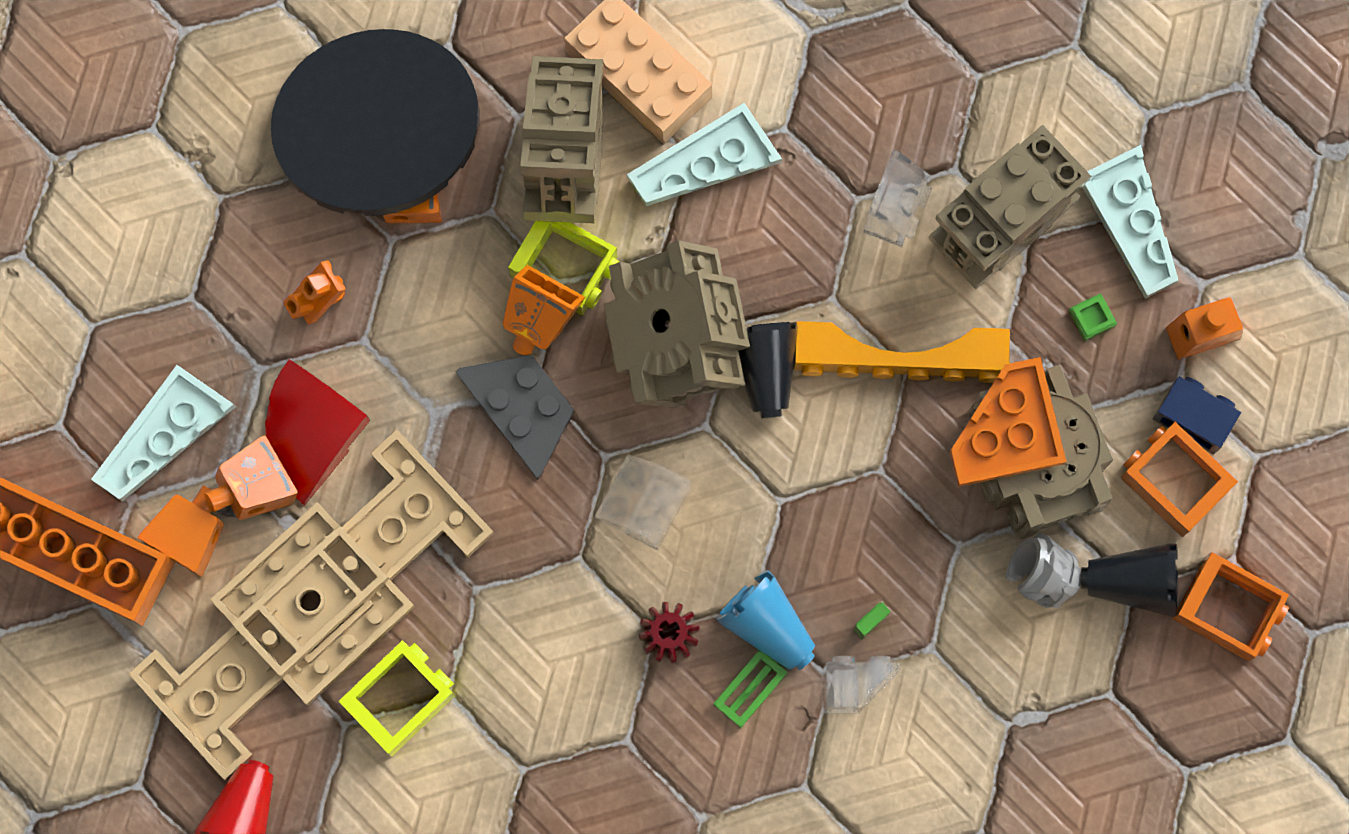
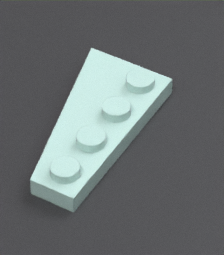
M743 103L628 173L627 179L644 205L649 206L782 163V158L746 104Z
M1141 145L1087 171L1092 177L1082 188L1144 298L1147 299L1176 284L1178 276L1167 237L1164 236L1161 226V216L1151 190L1150 176L1146 172L1143 151Z
M176 365L91 480L123 502L236 408V406Z

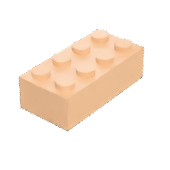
M604 0L564 38L566 53L571 58L603 59L602 87L663 145L712 98V83L623 0Z

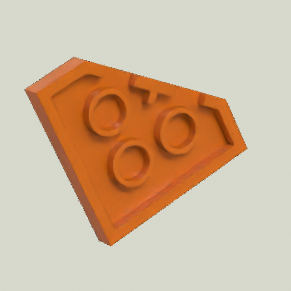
M1041 357L1004 365L950 450L958 487L1065 465L1067 462Z

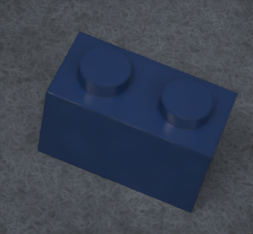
M1179 376L1170 387L1152 419L1167 428L1176 422L1203 449L1214 455L1223 446L1242 412L1235 408V403L1221 395L1215 397L1203 390L1204 386L1199 381L1190 377H1185L1184 379Z

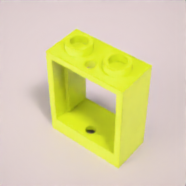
M535 221L508 266L510 276L514 278L526 265L532 267L552 232L594 253L603 259L582 293L585 299L576 312L583 316L588 307L594 309L602 295V290L599 288L605 277L609 280L611 279L609 266L620 262L617 260V247L571 222Z
M403 640L339 700L340 704L390 756L397 753L455 697L450 690L454 683L440 669L435 673L431 671L425 664L429 657L415 642L408 647ZM405 656L439 693L401 730L392 736L358 699Z

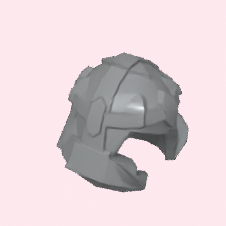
M1041 532L1035 537H1029L1020 543L1012 554L1006 571V579L1013 583L1015 580L1020 581L1028 573V578L1018 585L1019 592L1026 599L1036 600V603L1046 608H1059L1066 600L1076 595L1081 586L1079 584L1081 569L1078 566V559L1075 554L1070 550H1064L1049 536Z

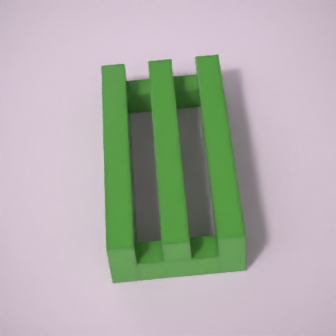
M759 650L714 702L713 706L723 712L727 718L731 719L741 729L788 672ZM763 661L766 664L765 667L731 707L726 706L724 703L756 665ZM771 670L776 672V676L742 716L739 717L735 712Z

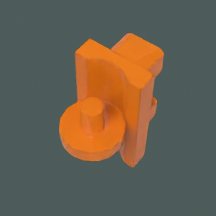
M327 260L320 262L283 303L293 319L303 316L309 325L315 323L332 304L338 303L344 297L346 288L342 284V278L333 275L332 265Z

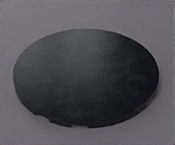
M395 29L366 30L342 36L323 45L307 56L292 71L282 85L273 107L271 118L272 145L282 171L290 183L300 193L316 201L317 205L342 214L344 212L364 213V216L392 214L412 208L435 196L448 185V181L460 168H464L475 147L478 126H480V108L473 82L467 70L445 47L432 39L408 31Z

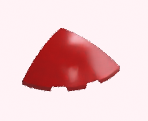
M289 359L275 380L269 396L267 419L265 420V436L298 492L296 499L305 506L348 454L349 446L367 426L370 419L367 414Z

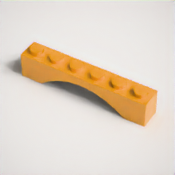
M797 321L798 332L794 371H802L804 376L814 377L822 376L823 372H837L839 377L854 378L858 377V373H873V378L891 379L894 377V374H905L911 380H927L929 375L943 376V380L952 382L963 381L965 377H979L980 382L994 383L1004 365L1009 364L1010 329L973 328L961 338L942 347L921 352L902 353L881 350L863 344L844 333L832 322Z

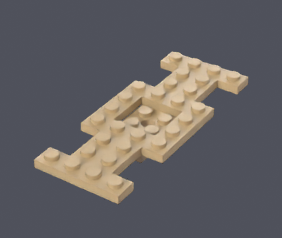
M397 429L370 453L394 480L342 527L316 502L210 600L232 623L233 627L182 674H179L156 649L129 673L130 677L226 781L231 778L240 764H246L254 756L230 729L283 680L308 706L415 607L392 580L441 534L445 533L468 558L494 534L493 530ZM308 592H317L321 598L319 607L313 611H306L301 606V599Z

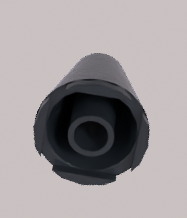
M797 322L751 325L746 328L750 347L738 351L745 382L744 387L753 412H760L761 419L781 417V409L789 408L798 325Z
M1169 543L1091 559L1088 561V567H1081V589H1088V596L1167 616H1176L1178 603V570L1176 565L1178 546L1177 544Z

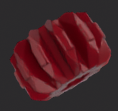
M662 602L663 614L660 615L654 607H651L648 611L654 621L648 619H641L640 621L642 627L651 631L639 633V640H652L645 646L644 651L646 654H649L658 648L659 650L656 654L657 662L663 660L666 652L669 653L671 664L677 662L676 651L679 650L684 658L690 656V652L684 644L692 647H697L698 640L688 634L699 632L700 627L696 624L686 625L692 621L694 613L690 611L681 617L683 605L677 603L674 613L669 612L668 602ZM666 625L668 628L676 626L678 628L676 630L677 638L672 640L670 637H666L663 640L660 635H663V626Z

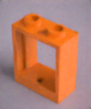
M1174 422L1168 429L1163 425L1160 426L1147 440L1152 446L1144 454L1137 450L1123 464L1127 471L1121 476V479L1180 536L1184 537L1238 481ZM1171 439L1217 481L1185 515L1139 472Z
M1211 552L1204 558L1176 610L1177 615L1173 616L1172 619L1249 662L1256 658L1257 655L1262 657L1269 648L1272 638L1268 634L1273 624L1279 626L1287 614L1289 607L1285 605L1289 594ZM1216 574L1269 602L1247 645L1195 617Z

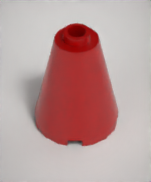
M249 760L248 764H240L192 834H266L274 776L268 772L270 767L256 760Z

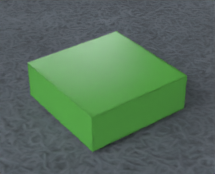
M1101 293L1068 310L1084 342L1117 325Z
M879 602L856 623L854 632L863 640L889 616L891 611L883 602Z

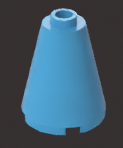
M765 570L754 578L759 584L755 587L754 585L749 587L745 585L721 610L720 614L722 616L717 617L716 620L723 627L788 670L795 667L801 670L814 658L815 655L812 653L815 644L775 576L769 570Z

